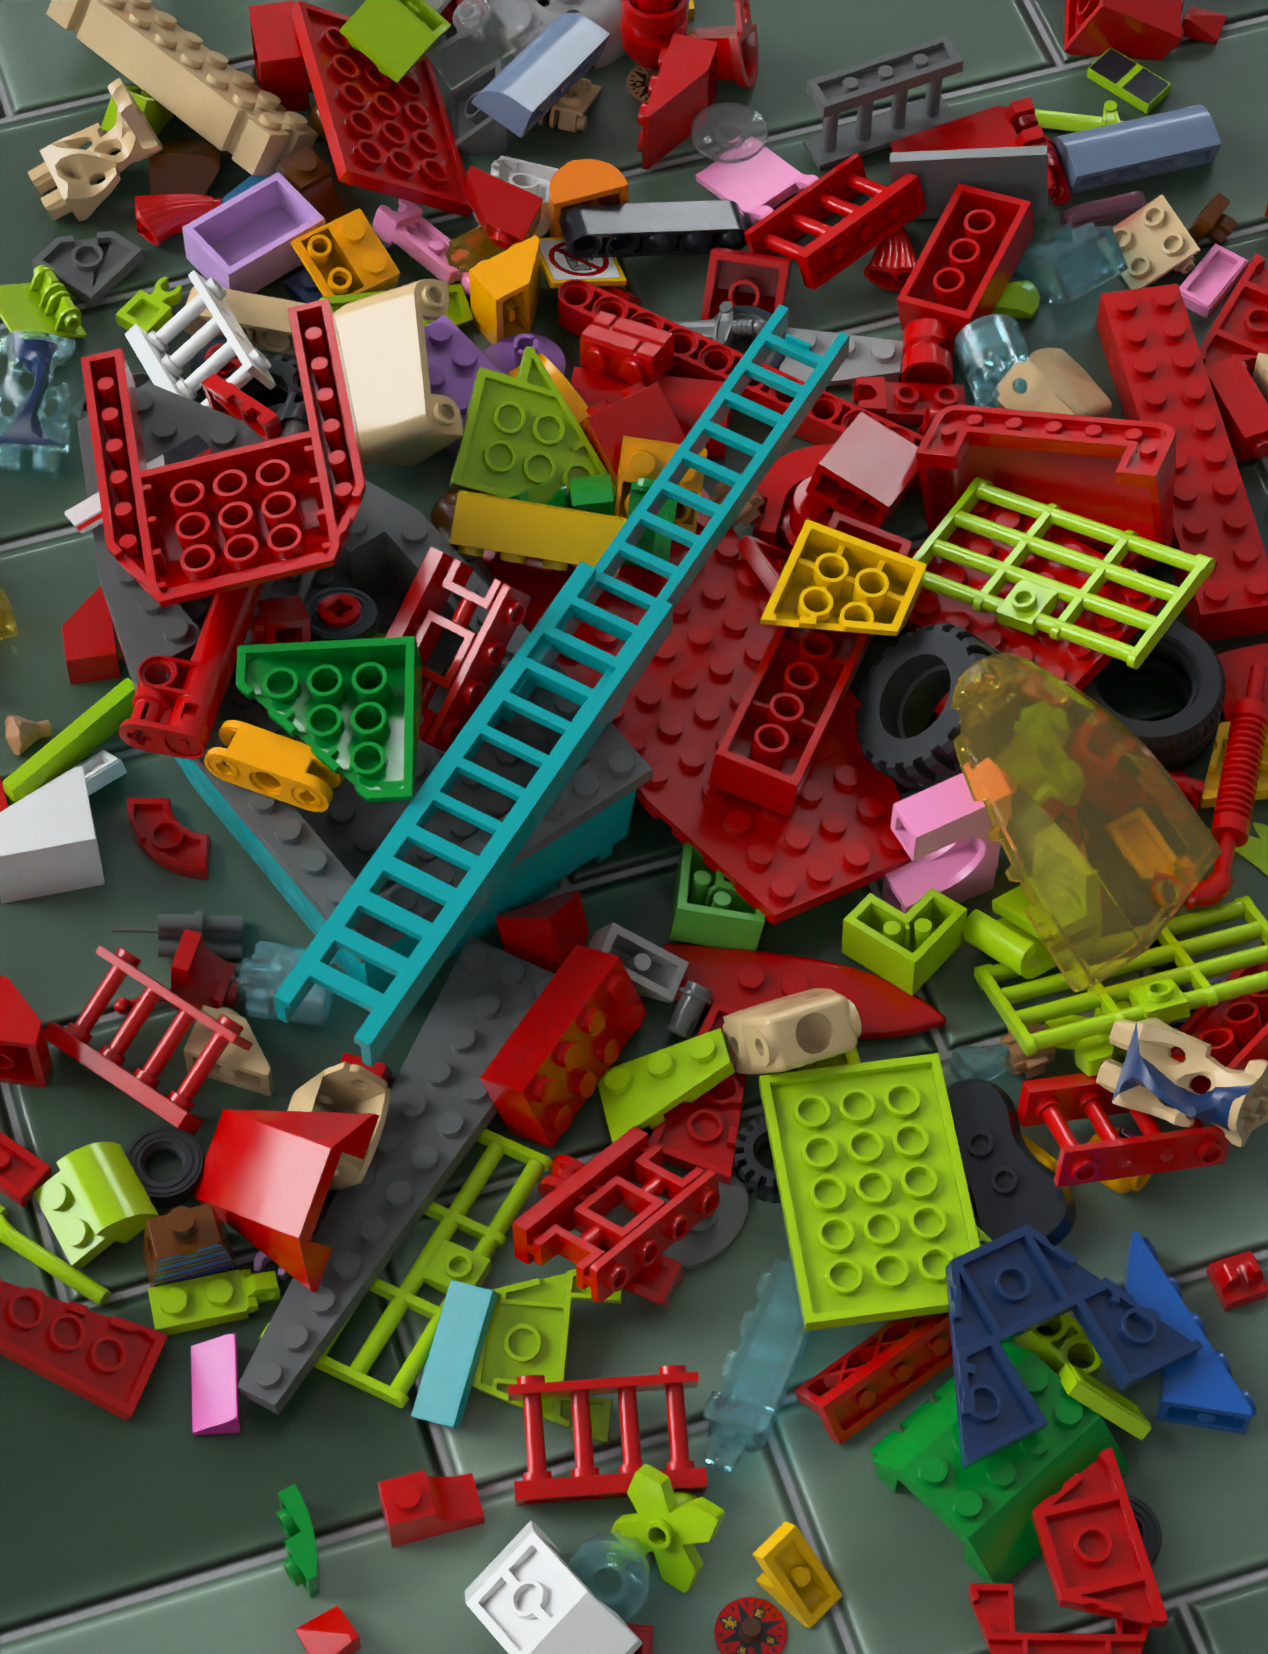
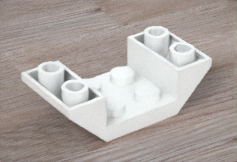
M532 1520L464 1591L466 1605L508 1654H633L643 1644L618 1614L598 1600L559 1557L562 1552Z

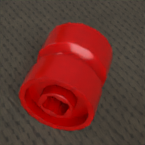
M922 318L909 323L905 327L902 349L904 355L902 357L901 380L903 383L952 384L955 333L949 324L936 318Z

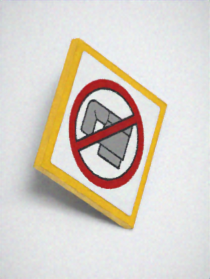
M564 237L539 238L541 269L550 288H559L564 282L571 279L583 280L594 286L626 285V277L616 257L575 258L569 254Z

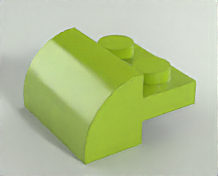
M114 1142L92 1143L65 1155L56 1162L60 1171L33 1192L71 1266L83 1268L115 1241L126 1244L145 1228L146 1222L149 1219L159 1216L121 1145Z

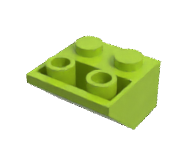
M366 0L342 26L339 32L348 39L353 48L361 51L375 63L382 74L398 83L429 55L451 27V24L424 0Z

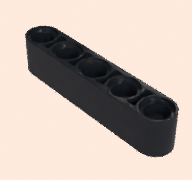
M730 200L576 205L567 208L559 217V225L568 252L571 256L580 259L710 254L711 250L715 247L740 250L747 245L744 235L747 227L738 204Z

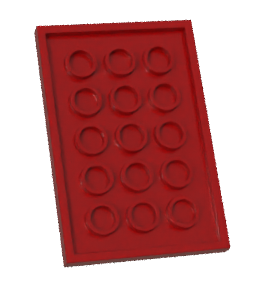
M298 0L290 12L338 181L376 191L380 194L408 200L415 204L440 209L447 213L468 217L473 209L466 198L467 177L430 56L428 55L396 83L390 77L382 74L375 63L361 51L353 48L348 39L339 32L350 16Z
M981 499L969 512L972 515L1027 533L1037 520L1036 518ZM959 527L956 528L946 541L1002 562L1006 560L1015 548ZM1050 527L1042 537V539L1101 560H1104L1106 557L1102 553L1053 527ZM929 536L915 549L909 558H913ZM1032 553L1028 555L1019 567L1081 589L1092 575ZM936 555L926 567L928 572L980 591L992 577L986 573ZM1119 564V565H1118V566H1121V567H1123V568H1126V569L1131 570L1130 568H1128V567H1126V566H1124V565H1122V564ZM1109 580L1105 582L1096 594L1154 615L1166 602L1160 598ZM1007 582L997 597L1005 599L1016 584ZM922 587L905 625L915 632L917 628L931 624L935 626L940 623L952 624L955 627L967 630L1002 652L1009 659L1010 664L1014 666L1019 678V683L1017 684L1021 687V693L1037 702L1049 697L1054 707L1060 708L1062 711L1114 658L1064 639L1057 641L1050 638L1048 633L1040 630L1033 636L998 623L996 614L988 611L978 612L973 610L972 605ZM1059 600L1056 608L1049 616L1058 619L1069 603ZM1086 609L1074 623L1076 626L1126 644L1140 630Z

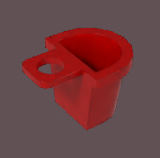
M734 0L736 25L695 28L687 36L718 42L717 80L736 82L739 88H750L754 86L758 73L759 47L757 23H752L750 0Z

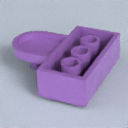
M446 315L441 316L424 327L431 394L447 396L456 403L461 413L462 428L476 373L480 367L508 375L509 371L520 366L523 351L529 346L534 348L537 355L542 353L566 378V361L562 350L556 343L544 336L532 333L515 334L481 351ZM461 438L445 447L455 458Z

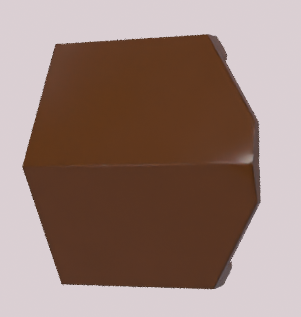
M203 140L160 142L163 150L148 158L150 195L179 193L208 195L209 189L220 172V151Z

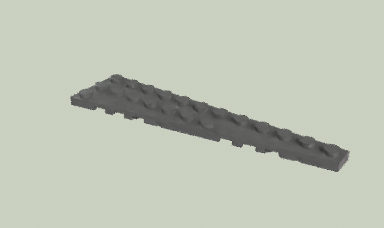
M469 936L391 1087L389 1108L383 1131L362 1182L337 1191L312 1240L332 1248L317 1293L310 1291L294 1277L292 1278L237 1385L243 1397L278 1415L281 1413L498 1112L480 1077L553 978L554 973Z

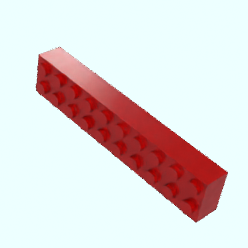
M1178 283L1102 293L1100 295L1095 325L1125 420L1165 423L1170 425L1175 431L1176 468L1172 542L1169 547L1195 556L1202 554L1215 559L1213 572L1184 607L1189 628L1201 636L1205 642L1268 633V558ZM1170 565L1176 586L1180 587L1191 572Z

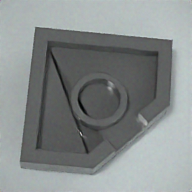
M114 231L97 232V238L74 240L73 235L56 237L32 260L33 271L39 265L53 268L59 280L58 283H62L68 293L94 307L144 260V255L141 247Z

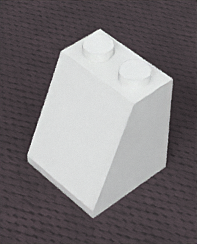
M83 766L69 770L0 812V899L2 904L105 884Z

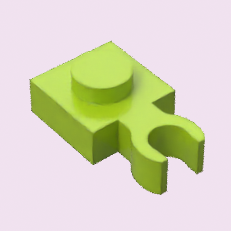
M165 276L156 282L155 289L151 294L140 289L115 314L117 325L127 331L135 324L147 333L159 331L173 318L171 307L177 305L182 300V286L179 284L175 290L165 292L169 289L168 277Z

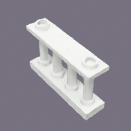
M194 270L188 276L199 294L159 331L147 333L135 324L124 334L153 384L195 401L194 399L198 396L196 392L202 387L201 382L214 373L219 372L236 355L243 365L226 380L227 382L233 383L240 390L255 377L270 390L276 386L275 381L268 372V369L271 367L270 362L258 349L252 346L223 299L227 295L226 291L214 278L210 277L208 280H205ZM208 307L213 318L171 356L166 353L169 349L168 343ZM222 331L228 341L186 380L181 378L180 375L183 373L182 367ZM207 398L202 403H200L202 405L210 407Z

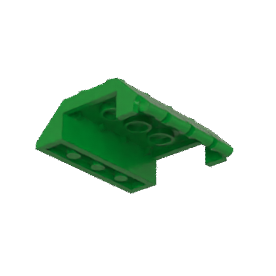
M1004 1343L1001 1346L1048 1422L1044 1430L963 1469L961 1464L955 1380L953 1376L932 1394L936 1401L935 1404L929 1401L922 1403L899 1424L903 1431L902 1433L892 1430L869 1451L873 1458L871 1461L876 1468L875 1474L894 1493L900 1490L902 1484H904L966 1545L963 1560L986 1583L1008 1584L1042 1553L1031 1518L1035 1507L1050 1495L1058 1493L1066 1481L1076 1473L1080 1474L1098 1459V1455L1105 1449H1113L1122 1478L1131 1468L1100 1414L1070 1397L1060 1382L1061 1377L1033 1351Z

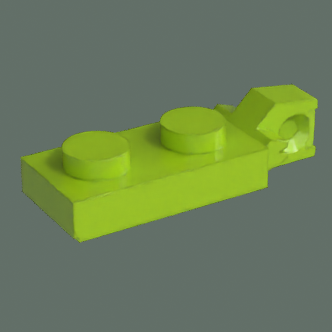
M238 1269L147 1288L155 1330L166 1335L248 1319L249 1313L259 1310L258 1303L280 1299L276 1272L268 1271L252 1274L251 1269L241 1271Z

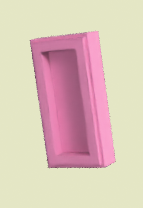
M1215 243L1179 287L1185 307L1208 318L1241 278L1248 267L1249 260Z

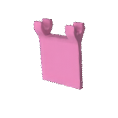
M753 137L696 174V181L718 198L736 202L742 216L752 226L772 213L774 207L795 193H800L819 179L815 175H806L799 172Z

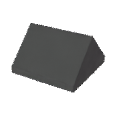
M502 57L448 94V118L460 155H507V128L471 103L474 97L506 67V60Z

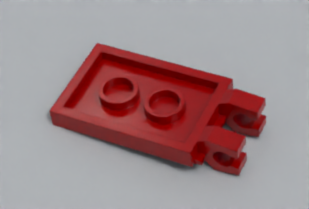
M1030 97L1011 102L1008 108L1006 105L1002 107L996 105L892 141L890 145L894 153L1046 145V139L1041 125L1038 124L1032 100Z

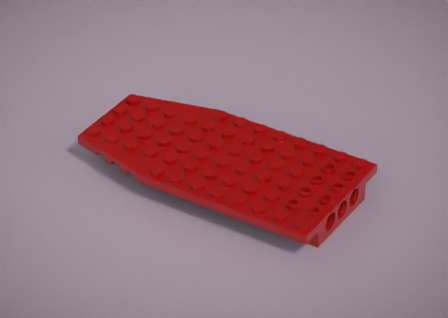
M702 487L701 496L708 500H711L709 495ZM701 512L698 513L697 535L702 533L712 517ZM730 526L673 609L672 631L627 695L626 702L611 723L653 769V779L637 788L635 793L644 809L656 820L661 818L672 828L671 834L683 845L688 842L704 857L703 863L714 873L719 870L733 883L736 893L755 910L758 909L763 913L765 919L774 925L884 878V874L912 862V860L890 828L893 804L901 801L894 780L873 768V765L865 759L862 754L861 745L858 743L856 728L860 725L856 723L855 715L856 707H860L861 703L850 688L789 817L708 784L715 753L778 627L777 625L760 624V619L770 600L771 593L736 547V544L741 539ZM672 540L669 563L679 566L690 548ZM484 550L483 557L477 556L476 564L489 583L492 584L494 579H497L531 597L525 618L522 621V625L531 633L578 565L568 563L567 571L542 567L543 559L526 556L525 564L500 560L501 552ZM621 566L619 572L617 571L613 578L657 598L669 580L651 570ZM605 590L594 604L635 625L639 624L648 611ZM583 621L572 635L615 657L626 643ZM561 653L555 659L571 679L594 689L603 676L602 673Z

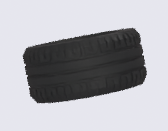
M1174 621L1138 669L1130 668L1125 661L1113 658L1063 712L1066 714L1073 731L1086 721L1120 742L1113 768L1124 775L1138 778L1143 760L1163 764L1164 770L1180 771L1195 763L1197 759H1200L1213 741L1225 700L1226 679L1223 674L1224 670L1220 660L1216 657L1215 651L1211 649V646L1201 636L1183 624ZM1140 629L1127 644L1135 647L1146 631ZM1127 671L1151 673L1167 680L1180 692L1186 707L1173 717L1155 722L1133 720L1115 712L1103 700L1098 686L1112 675Z

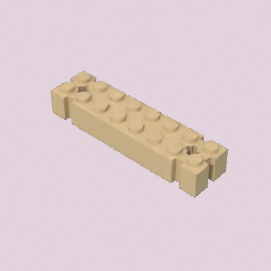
M51 0L46 13L50 18L64 29L75 31L77 39L220 151L231 153L233 155L232 160L252 176L272 175L274 169L276 170L277 162L307 145L311 149L313 148L319 133L307 125L305 117L296 112L287 111L280 104L281 100L279 97L261 90L254 84L255 80L250 75L235 70L228 64L229 60L224 55L209 50L202 44L203 40L198 35L183 30L176 24V18L166 12L157 10L151 5V0Z

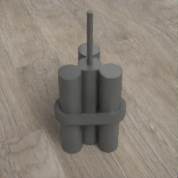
M194 910V914L159 913L158 929L112 928V932L158 933V957L174 958L184 929L202 933L205 944L218 957L222 959H242L243 915L203 914L204 910Z

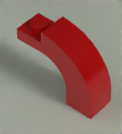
M834 444L801 448L784 455L774 462L757 487V491L765 503L758 508L761 515L754 521L752 537H757L759 540L777 546L778 529L782 525V519L786 510L793 504V495L797 486L803 480L813 476L818 463Z

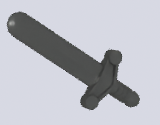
M730 301L721 303L717 319L673 321L708 338H713L714 341L728 346L735 336L759 334L767 323L764 319L736 320V311Z

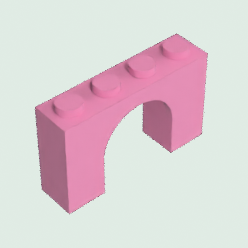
M987 762L893 804L890 828L912 862L884 874L882 898L886 903L906 914L931 887L958 904L993 889L996 870L998 869L1000 847L1002 846L1004 824L1006 823L1007 806L1011 795L1004 778L1000 775L996 776Z

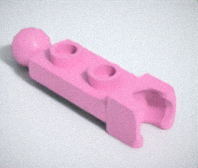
M399 198V209L397 212L386 205H380L373 221V230L377 233V236L390 246L397 244L410 257L414 258L435 275L437 279L447 281L448 285L460 281L465 296L470 298L469 269L475 267L477 261L422 217L423 210L415 203Z

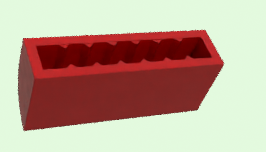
M574 367L570 384L589 408L605 399H608L610 405L624 399L621 392L636 383H629L624 379L602 372H595L589 368ZM662 376L658 384L685 436L688 435L722 387L723 381ZM730 409L720 426L730 430L734 409ZM710 438L705 445L708 451L707 457L725 458L727 445Z

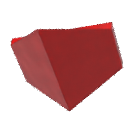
M578 890L494 915L503 951L554 974L577 944L585 946L589 933Z

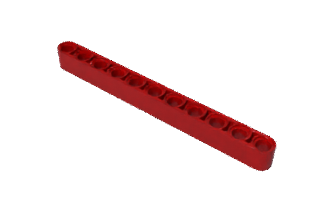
M571 279L559 287L557 301L558 323L565 330L580 337L582 332L589 324H592L595 317L601 311L673 333L674 362L673 366L664 376L725 382L744 355L739 351L583 280ZM765 363L761 365V367L798 384L804 385L805 383ZM753 379L740 395L782 415L794 399ZM823 391L794 433L795 436L814 445L835 444L860 412H863L918 447L924 436L826 391ZM919 477L912 490L922 494Z

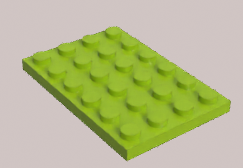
M939 1053L759 1076V1088L805 1331L949 1312L945 1268L950 1260L980 1247Z

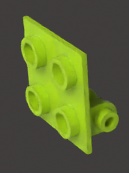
M46 265L37 266L33 271L34 276L31 283L0 285V317L10 333L16 332L21 338L32 340L86 337L87 334L81 326L82 313L71 301V296L66 291L65 286L62 283H58L59 280L53 268Z

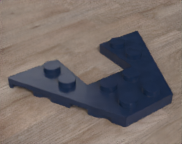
M1028 1224L950 1260L945 1271L961 1464L963 1469L1044 1430L1048 1425L1046 1418L1001 1346L1002 1344L1072 1311L1120 1391L1198 1353L1203 1347L1201 1342L1198 1340L1191 1342L1159 1320L1160 1314L1151 1308L1139 1306L1131 1294L1106 1277L1101 1280L1076 1263L1077 1257L1061 1247L1053 1246L1046 1236Z

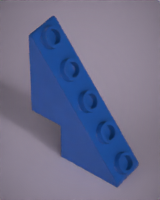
M1133 1230L1127 1250L1123 1290L1131 1294L1139 1306L1151 1308L1160 1314L1159 1320L1191 1342L1198 1340L1203 1346L1198 1353L1161 1371L1156 1420L1245 1434L1251 1417L1256 1415V1406L1253 1399L1246 1390H1239L1231 1377V1368L1226 1357L1220 1351L1215 1352L1207 1340V1332L1201 1318L1195 1312H1189L1182 1301V1292L1177 1281L1170 1274L1166 1276L1158 1264V1255L1152 1242L1147 1237L1142 1238L1138 1231Z

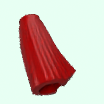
M184 193L135 196L137 232L151 245L159 246L170 237L183 232V226L220 206L221 197L213 198V196Z
M904 226L874 247V254L863 271L869 282L891 293L901 292L918 260Z

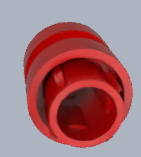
M621 0L620 41L624 51L630 56L632 61L647 69H658L662 47H669L673 33L688 35L689 0Z

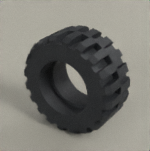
M940 623L935 626L931 624L917 628L916 634L910 632L898 639L899 643L895 647L889 646L881 654L883 659L878 666L873 665L868 673L870 679L866 686H862L859 698L862 701L861 706L856 707L855 719L856 723L860 725L856 728V734L865 759L873 765V768L916 793L985 762L990 767H996L1003 758L1001 753L1005 746L1010 747L1015 737L1012 731L1014 725L1019 724L1021 711L1017 707L1018 703L1022 702L1021 687L1017 684L1019 683V678L1009 659L1002 652L967 630L955 627L952 624ZM949 692L944 709L936 721L927 729L932 712L940 700Z

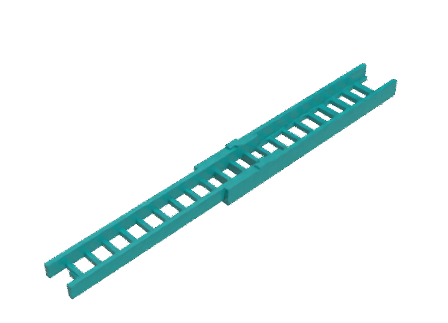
M779 304L595 567L582 561L577 566L417 792L414 799L274 995L278 1019L288 1023L314 984H317L371 1012L354 1036V1043L361 1047L362 1063L370 1067L375 1065L607 724H611L626 702L627 695L672 631L673 609L847 358L850 335L840 331L824 356L811 351V344L788 333L785 339L781 338L788 328L789 308ZM774 350L814 368L804 385H801L761 367L770 352ZM752 379L794 398L783 415L740 396ZM731 408L774 427L763 444H759L720 426ZM710 438L753 457L742 475L699 455ZM689 468L733 487L721 505L678 486ZM668 498L712 517L700 535L656 516ZM647 528L690 548L679 566L635 547ZM625 559L669 579L657 598L613 578ZM605 590L648 611L639 624L635 625L594 604ZM582 621L626 642L616 657L572 636ZM561 653L602 673L603 676L594 689L551 669L550 666ZM540 686L580 705L581 708L570 722L527 701L534 689ZM519 713L562 734L550 754L547 755L494 728L501 718L512 722ZM485 741L539 767V770L526 789L471 762ZM461 775L517 801L503 822L448 796V793ZM438 808L493 835L479 856L424 829ZM415 845L467 871V874L459 886L455 888L401 860L411 846ZM391 879L444 907L434 922L431 923L378 896V893L387 880ZM365 913L419 940L420 942L409 958L355 932L353 929ZM341 948L396 977L383 994L328 966L337 951Z

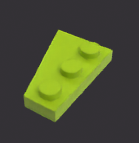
M721 1028L620 1064L606 1071L598 1083V1088L612 1143L634 1126L641 1130L649 1126L652 1130L665 1121L663 1115L683 1101L693 1102L735 1073L729 1047Z

